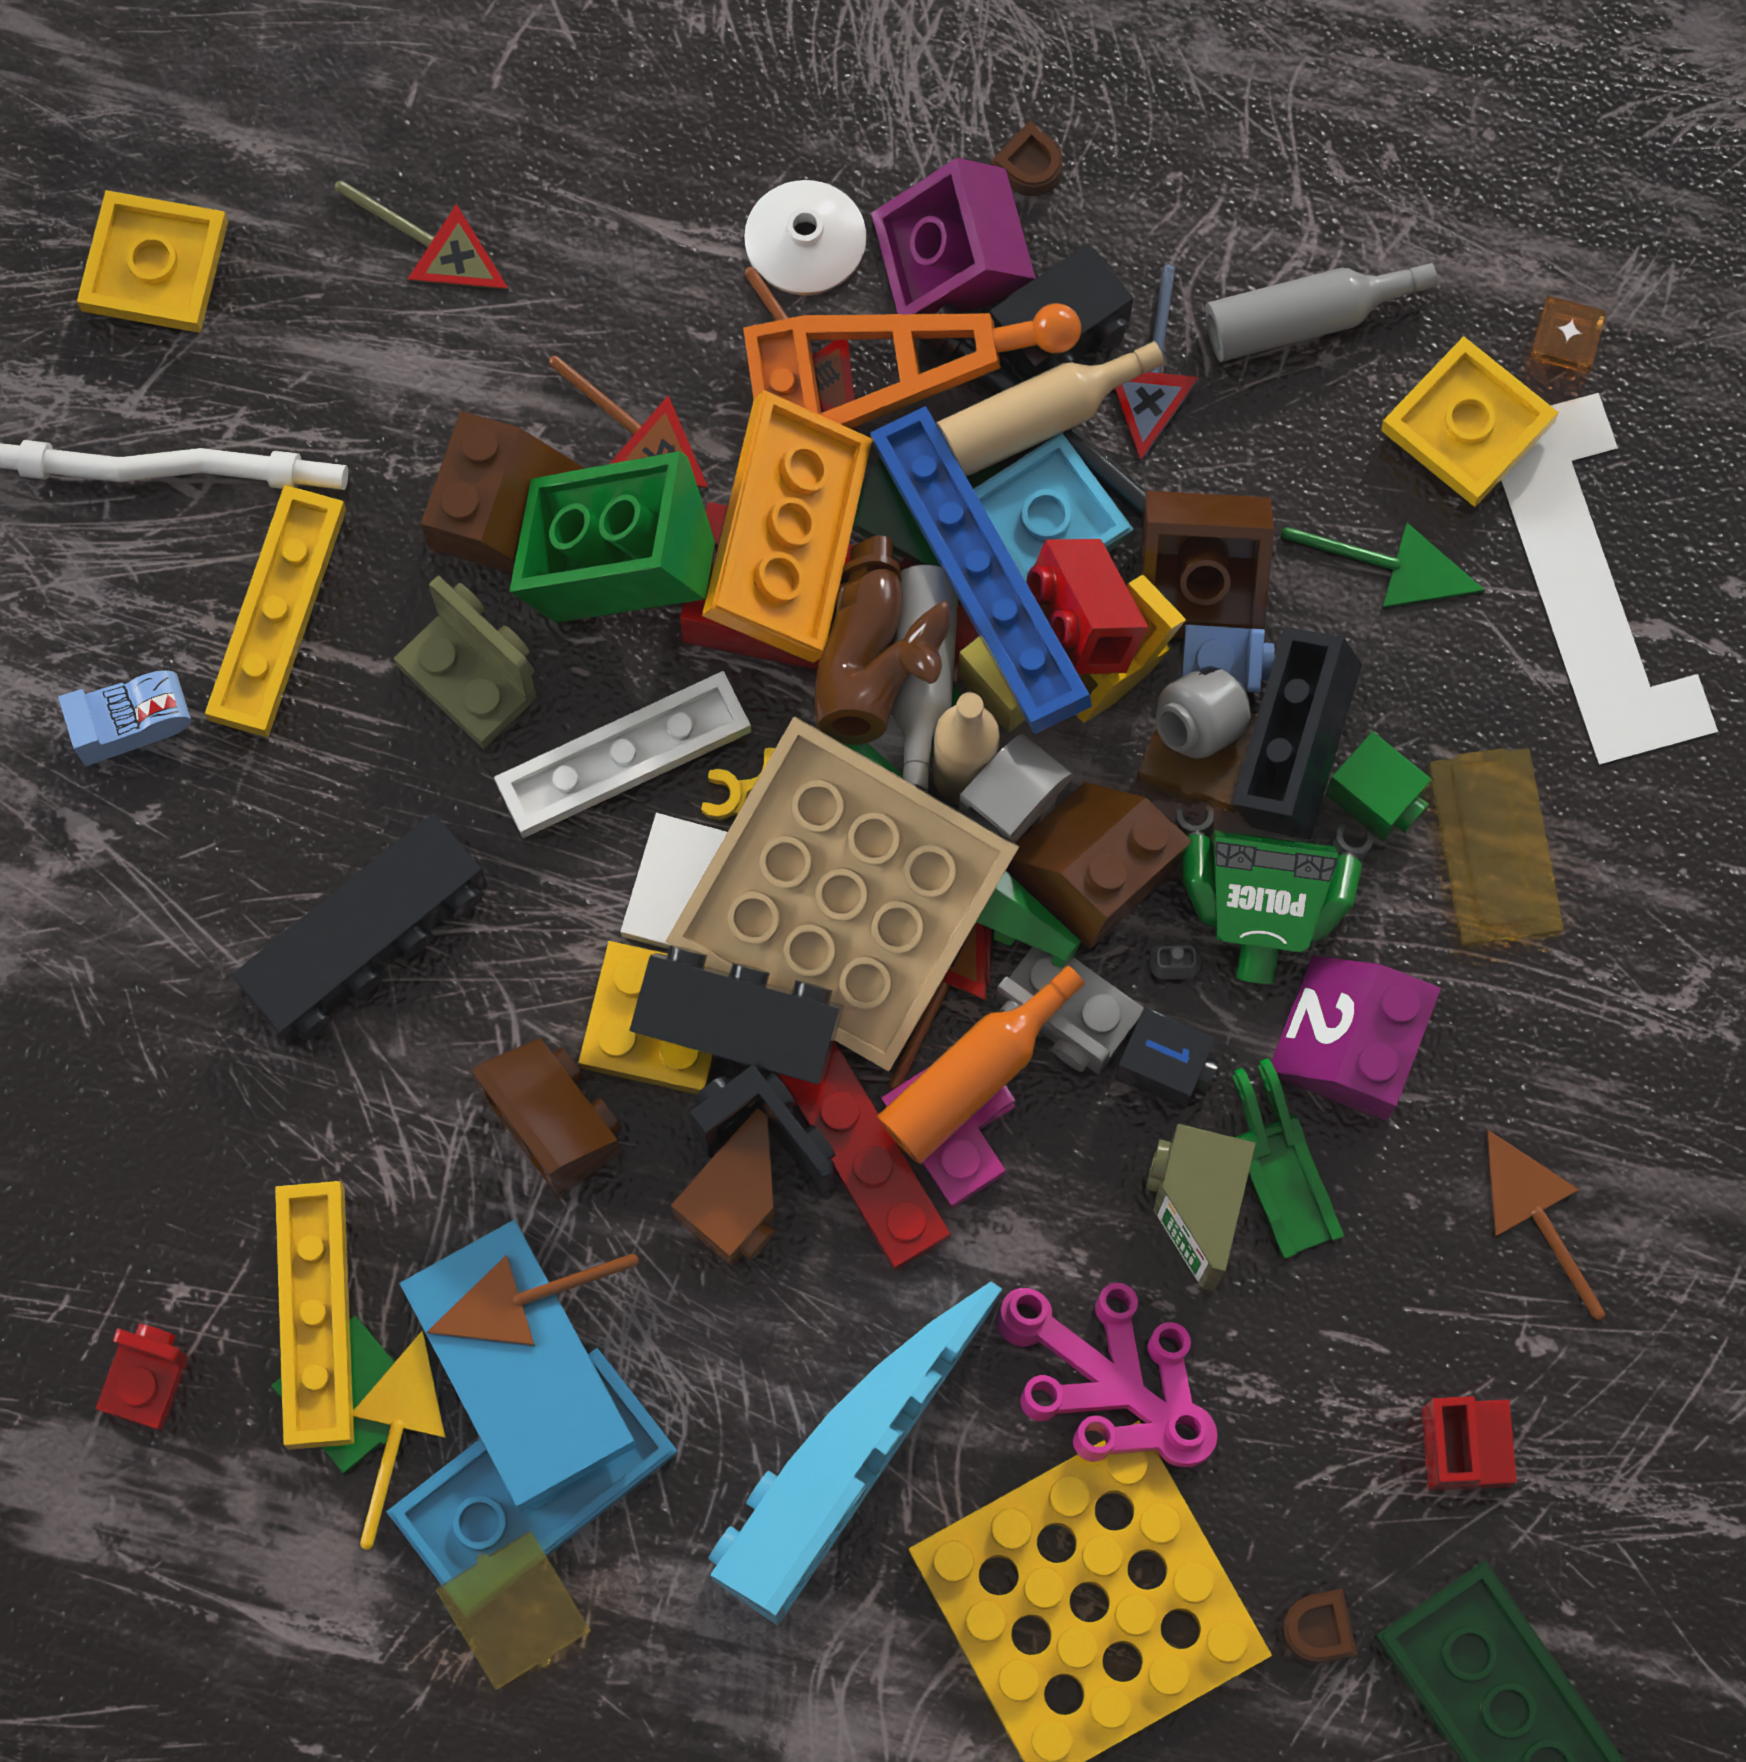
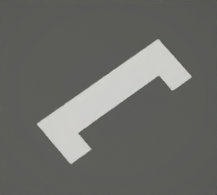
M1599 393L1551 405V407L1559 412L1556 422L1501 481L1598 763H1607L1718 732L1698 674L1650 687L1572 464L1573 460L1618 449Z

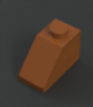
M759 1108L750 1115L671 1204L673 1216L730 1266H733L742 1255L748 1260H752L767 1245L775 1233V1230L769 1226L775 1219L768 1116Z

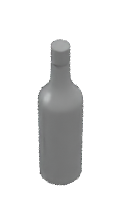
M1432 263L1379 276L1364 275L1350 268H1337L1207 302L1205 304V318L1209 338L1216 357L1220 362L1353 328L1361 324L1372 309L1384 301L1411 294L1412 292L1415 293L1437 287V273Z
M919 565L904 569L900 573L903 609L900 623L893 637V644L904 639L914 622L926 611L942 601H948L950 606V627L938 651L942 659V669L938 680L933 684H929L911 675L900 688L891 715L900 725L904 735L903 779L928 792L932 738L935 734L938 719L947 709L952 707L958 597L941 567Z

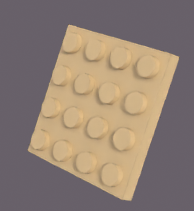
M793 717L665 942L708 955L705 965L714 969L730 973L732 963H740L770 972L768 984L793 990L795 980L833 990L830 1001L844 1005L835 1041L889 1072L1020 846L801 719Z

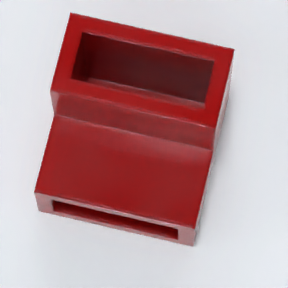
M1475 1396L1433 1398L1421 1409L1428 1491L1511 1487L1517 1483L1510 1400L1475 1401Z

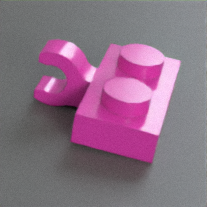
M924 1071L881 1097L885 1108ZM1006 1085L922 1163L951 1209L1006 1175L1005 1168L980 1132L981 1129L1016 1108L1014 1104L1016 1100Z

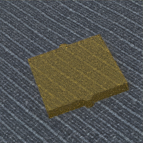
M531 1530L489 1556L486 1553L478 1554L476 1564L435 1589L495 1690L537 1664L540 1667L548 1666L550 1656L590 1632L589 1627Z

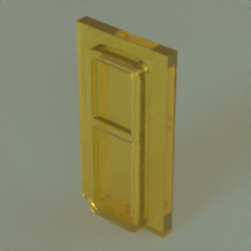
M1494 749L1464 753L1452 759L1430 761L1428 766L1432 779V788L1461 946L1504 940L1515 941L1519 938L1562 933L1564 930L1530 749L1512 751Z

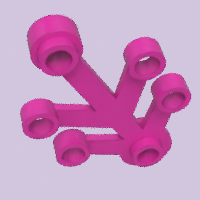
M1111 1283L1102 1290L1095 1304L1096 1315L1105 1326L1111 1361L1053 1318L1051 1305L1040 1292L1030 1288H1019L1006 1295L996 1315V1325L1001 1336L1009 1343L1021 1347L1040 1342L1093 1382L1060 1385L1056 1379L1047 1375L1033 1377L1028 1381L1020 1398L1021 1408L1028 1417L1037 1421H1046L1058 1413L1127 1408L1145 1423L1114 1427L1108 1419L1102 1416L1087 1417L1081 1422L1073 1438V1445L1078 1455L1087 1461L1097 1462L1105 1459L1109 1454L1157 1451L1161 1459L1177 1467L1197 1466L1208 1459L1217 1443V1429L1212 1417L1203 1408L1192 1403L1184 1358L1191 1346V1339L1184 1327L1173 1322L1163 1323L1155 1329L1148 1341V1354L1159 1365L1163 1401L1143 1385L1131 1320L1138 1307V1298L1131 1287L1123 1283ZM1109 1298L1121 1300L1125 1304L1127 1311L1123 1313L1114 1312L1108 1307L1106 1300ZM1020 1304L1027 1305L1037 1312L1038 1317L1034 1319L1024 1318L1018 1313L1016 1306ZM1166 1337L1174 1340L1179 1347V1351L1175 1353L1167 1352L1161 1347L1159 1339ZM1041 1390L1048 1393L1052 1398L1053 1404L1050 1406L1037 1404L1033 1400L1031 1392ZM1183 1424L1194 1431L1196 1439H1183L1176 1432L1175 1425ZM1096 1431L1104 1437L1106 1445L1102 1447L1091 1445L1085 1438V1432Z

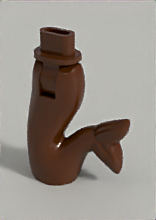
M882 535L870 537L850 549V560L843 567L831 630L822 652L816 675L815 717L817 727L821 732L833 739L849 745H863L880 738L884 734L896 696L902 685L911 675L929 684H933L938 680L942 669V659L938 651L950 627V606L948 601H942L920 616L909 628L904 639L889 646L902 616L903 593L900 565L896 560L892 559L893 541L889 537Z

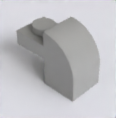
M1020 734L1006 744L961 793L959 812L1005 839L1016 843L1030 826L1034 828L1055 809L1057 795L1072 780L1074 775L1025 734Z

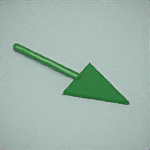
M1406 523L1396 558L1289 527H1285L1281 531L1282 538L1393 570L1382 608L1485 591L1408 523Z

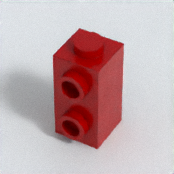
M1046 539L1034 566L1028 572L1026 583L1078 674L1127 673L1146 634L1148 625L1102 540Z

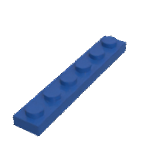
M927 407L920 408L870 432L878 455L1034 735L1092 707L1090 695Z

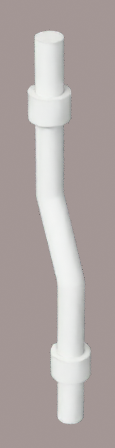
M23 440L20 446L0 443V468L18 470L21 477L48 479L50 474L125 482L206 473L268 481V485L272 488L283 489L284 485L298 488V485L341 490H345L348 481L347 465L301 460L299 453L273 451L271 456L197 448L127 457H112L53 450L52 445L46 442Z

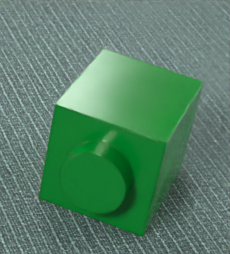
M1372 731L1332 776L1325 795L1384 842L1396 827L1406 834L1423 815L1429 804L1422 797L1432 779Z

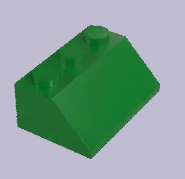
M681 451L532 478L530 480L509 592L555 623L706 599L715 540L688 457Z

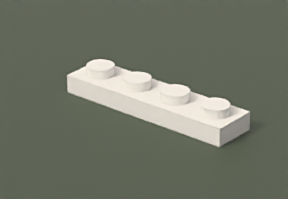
M724 671L503 772L495 776L494 779L522 838H525L751 733V725Z

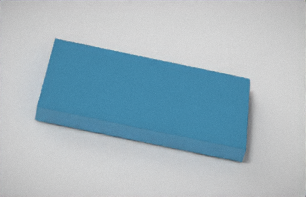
M514 1219L399 1284L516 1507L521 1512L637 1447V1444L556 1294L523 1305L535 1346L427 1334V1331L506 1255L519 1293L549 1283Z
M598 1348L588 1355L633 1436L637 1447L520 1512L480 1438L386 1511L467 1619L678 1454L674 1445Z

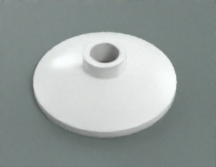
M810 180L785 183L766 193L753 207L745 227L746 253L752 267L772 287L794 295L822 294L842 285L859 267L866 247L865 223L855 203L839 189L823 182ZM804 222L812 223L816 226V230L810 235H800L794 228L797 224Z

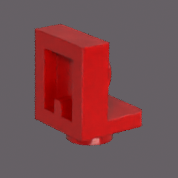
M141 1323L138 1324L135 1334L117 1328L113 1342L118 1345L95 1409L99 1412L162 1432L189 1359L184 1352L173 1346L176 1336Z

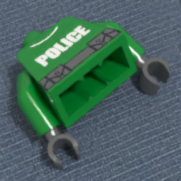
M1206 804V821L1197 826L1190 825L1184 820V805L1180 806L1177 809L1176 826L1192 841L1181 858L1182 883L1199 920L1207 926L1215 928L1217 940L1241 944L1236 974L1237 979L1259 984H1273L1279 949L1307 952L1311 941L1325 939L1354 906L1362 871L1361 862L1373 844L1372 833L1366 831L1359 848H1353L1345 843L1343 832L1346 824L1339 825L1329 846L1214 830L1215 813L1210 805Z

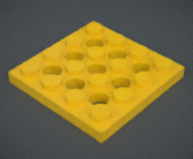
M1137 1421V1422L1133 1423L1132 1425L1141 1424V1423H1140V1421ZM1103 1440L1094 1446L1102 1447L1106 1445V1442ZM1157 1451L1109 1454L1105 1459L1097 1462L1087 1461L1076 1455L908 1548L913 1562L1023 1762H1086L1272 1656ZM1110 1493L1125 1497L1133 1511L1131 1523L1124 1529L1117 1531L1104 1528L1095 1516L1096 1502L1102 1496ZM1053 1525L1062 1526L1073 1535L1075 1551L1067 1561L1053 1563L1044 1559L1039 1553L1037 1537L1046 1527ZM1151 1552L1163 1561L1166 1573L1164 1581L1160 1586L1146 1590L1137 1587L1130 1580L1128 1563L1135 1554ZM991 1558H1004L1010 1561L1017 1571V1584L1011 1592L1005 1595L988 1593L979 1581L981 1566ZM1093 1584L1103 1590L1108 1600V1609L1103 1618L1095 1622H1085L1073 1614L1070 1608V1596L1072 1591L1078 1586ZM1172 1611H1185L1192 1615L1198 1624V1638L1189 1648H1174L1167 1644L1162 1637V1620L1166 1614ZM1023 1617H1037L1048 1626L1050 1642L1043 1652L1036 1655H1028L1015 1647L1011 1637L1012 1628ZM1116 1643L1129 1644L1136 1649L1141 1659V1668L1138 1675L1127 1682H1119L1112 1679L1103 1667V1655L1106 1649ZM1057 1676H1069L1075 1679L1082 1688V1704L1072 1714L1061 1715L1055 1713L1048 1707L1045 1701V1687L1052 1678Z

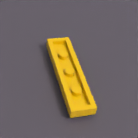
M284 485L205 711L208 721L269 737L347 510L344 501Z
M341 1181L276 1186L284 1446L288 1450L354 1444L345 1187Z

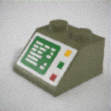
M1177 1124L1171 1142L1159 1139L1157 1150L1154 1152L1146 1190L1157 1192L1153 1211L1201 1289L1214 1292L1226 1271L1256 1143Z

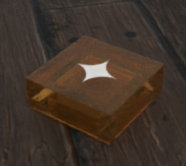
M1547 295L1543 303L1529 358L1589 374L1593 366L1606 311Z

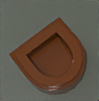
M1029 121L990 161V165L1006 169L1012 190L1021 195L1038 196L1046 194L1058 183L1061 178L1063 156L1057 143L1032 121Z
M1343 1589L1309 1595L1296 1601L1287 1610L1282 1622V1636L1287 1648L1297 1658L1308 1663H1325L1357 1656Z

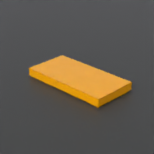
M763 390L754 398L702 616L812 663L821 658L829 634L872 438L768 391Z

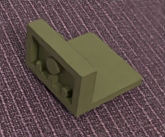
M437 576L429 583V588L438 616L393 659L396 666L477 744L485 749L537 699L532 679L535 670L525 658L530 653V650L509 627L503 625L497 631L481 616L485 611L484 606L467 587L458 583L452 588L440 576Z

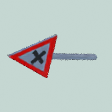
M1170 264L1165 265L1162 271L1152 342L1155 341L1162 355L1175 268ZM1161 366L1144 374L1141 373L1140 376L1115 388L1140 461L1143 460L1191 392L1199 377L1160 373Z

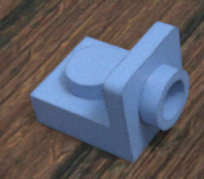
M1184 625L1181 677L1196 669L1214 666L1232 675L1244 686L1247 692L1260 693L1261 680L1268 681L1274 663V643H1264V629Z

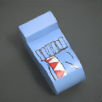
M173 671L148 673L133 679L127 684L119 683L87 694L83 689L58 696L73 748L85 767L180 733L191 724V717L178 675Z

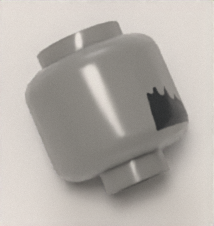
M1214 666L1202 667L1170 683L1161 692L1158 698L1155 721L1161 739L1173 751L1194 759L1209 757L1238 741L1248 730L1251 717L1249 697L1244 686L1225 670Z

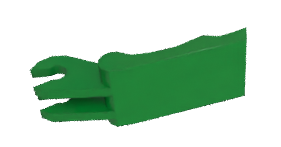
M1269 1058L1261 1060V1065L1257 1067L1275 1122L1263 1125L1252 1084L1243 1067L1234 1070L1235 1075H1232V1079L1250 1131L1237 1135L1234 1138L1256 1143L1248 1177L1280 1256L1286 1259L1296 1255V1252L1328 1240L1334 1241L1342 1238L1344 1233L1311 1157L1301 1124L1295 1114L1289 1116L1278 1075Z

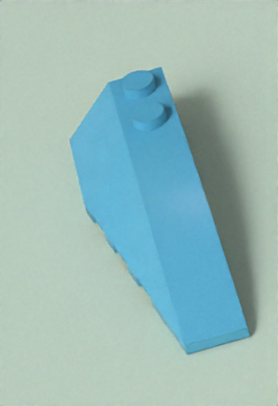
M989 1282L931 1321L878 1364L829 1412L787 1462L778 1476L769 1470L765 1473L746 1502L747 1505L755 1509L740 1532L730 1526L708 1558L717 1565L710 1575L712 1581L777 1626L781 1623L999 1301L1002 1288L993 1282Z

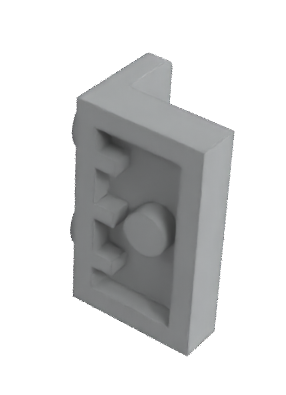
M1032 947L1009 978L1005 977L997 987L996 1001L1003 1005L999 1011H1009L1022 1006L1045 985L1050 984V981L1067 965L1070 966L1083 979L1085 985L1068 1001H1065V1004L1041 1027L1039 1032L1055 1043L1051 1048L1052 1051L1067 1065L1081 1072L1087 1066L1099 1075L1137 1025L1144 1008L1077 959L1073 958L1063 968L1052 965L1053 955Z

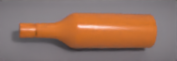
M1067 965L1050 981V984L1045 985L1022 1006L1009 1011L989 1013L981 1018L876 1116L880 1125L903 1151L921 1165L1028 1065L1032 1058L1035 1040L1041 1027L1065 1004V1001H1068L1085 985V982L1075 970Z

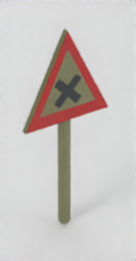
M337 181L335 183V190L428 247L408 277V281L509 290L457 204L434 237L344 181Z

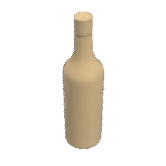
M1154 341L1134 350L1133 353L1125 354L1102 365L1088 366L1072 362L1062 363L936 422V425L965 476L968 477L1088 421L1096 414L1103 399L1113 389L1140 376L1141 373L1144 374L1165 364L1160 348Z
M969 692L961 695L957 705L947 709L938 719L935 729L932 765L933 784L939 795L948 802L958 805L960 804L961 793L998 753L1000 735L998 724L993 715L983 708L981 697L975 693Z

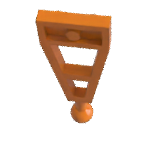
M1054 303L1041 308L1032 321L998 328L994 327V321L990 313L802 315L743 327L753 398L765 390L852 429L1000 369L999 353L1035 345L1049 353L1058 354L1066 352L1078 342L1081 335V322L1077 313L1072 308L1064 304ZM975 338L977 351L921 373L915 339ZM894 339L900 382L821 413L810 340Z

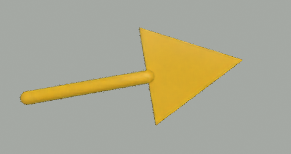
M423 1330L353 1411V1417L391 1425L360 1541L361 1547L365 1550L371 1549L374 1544L403 1429L446 1438Z

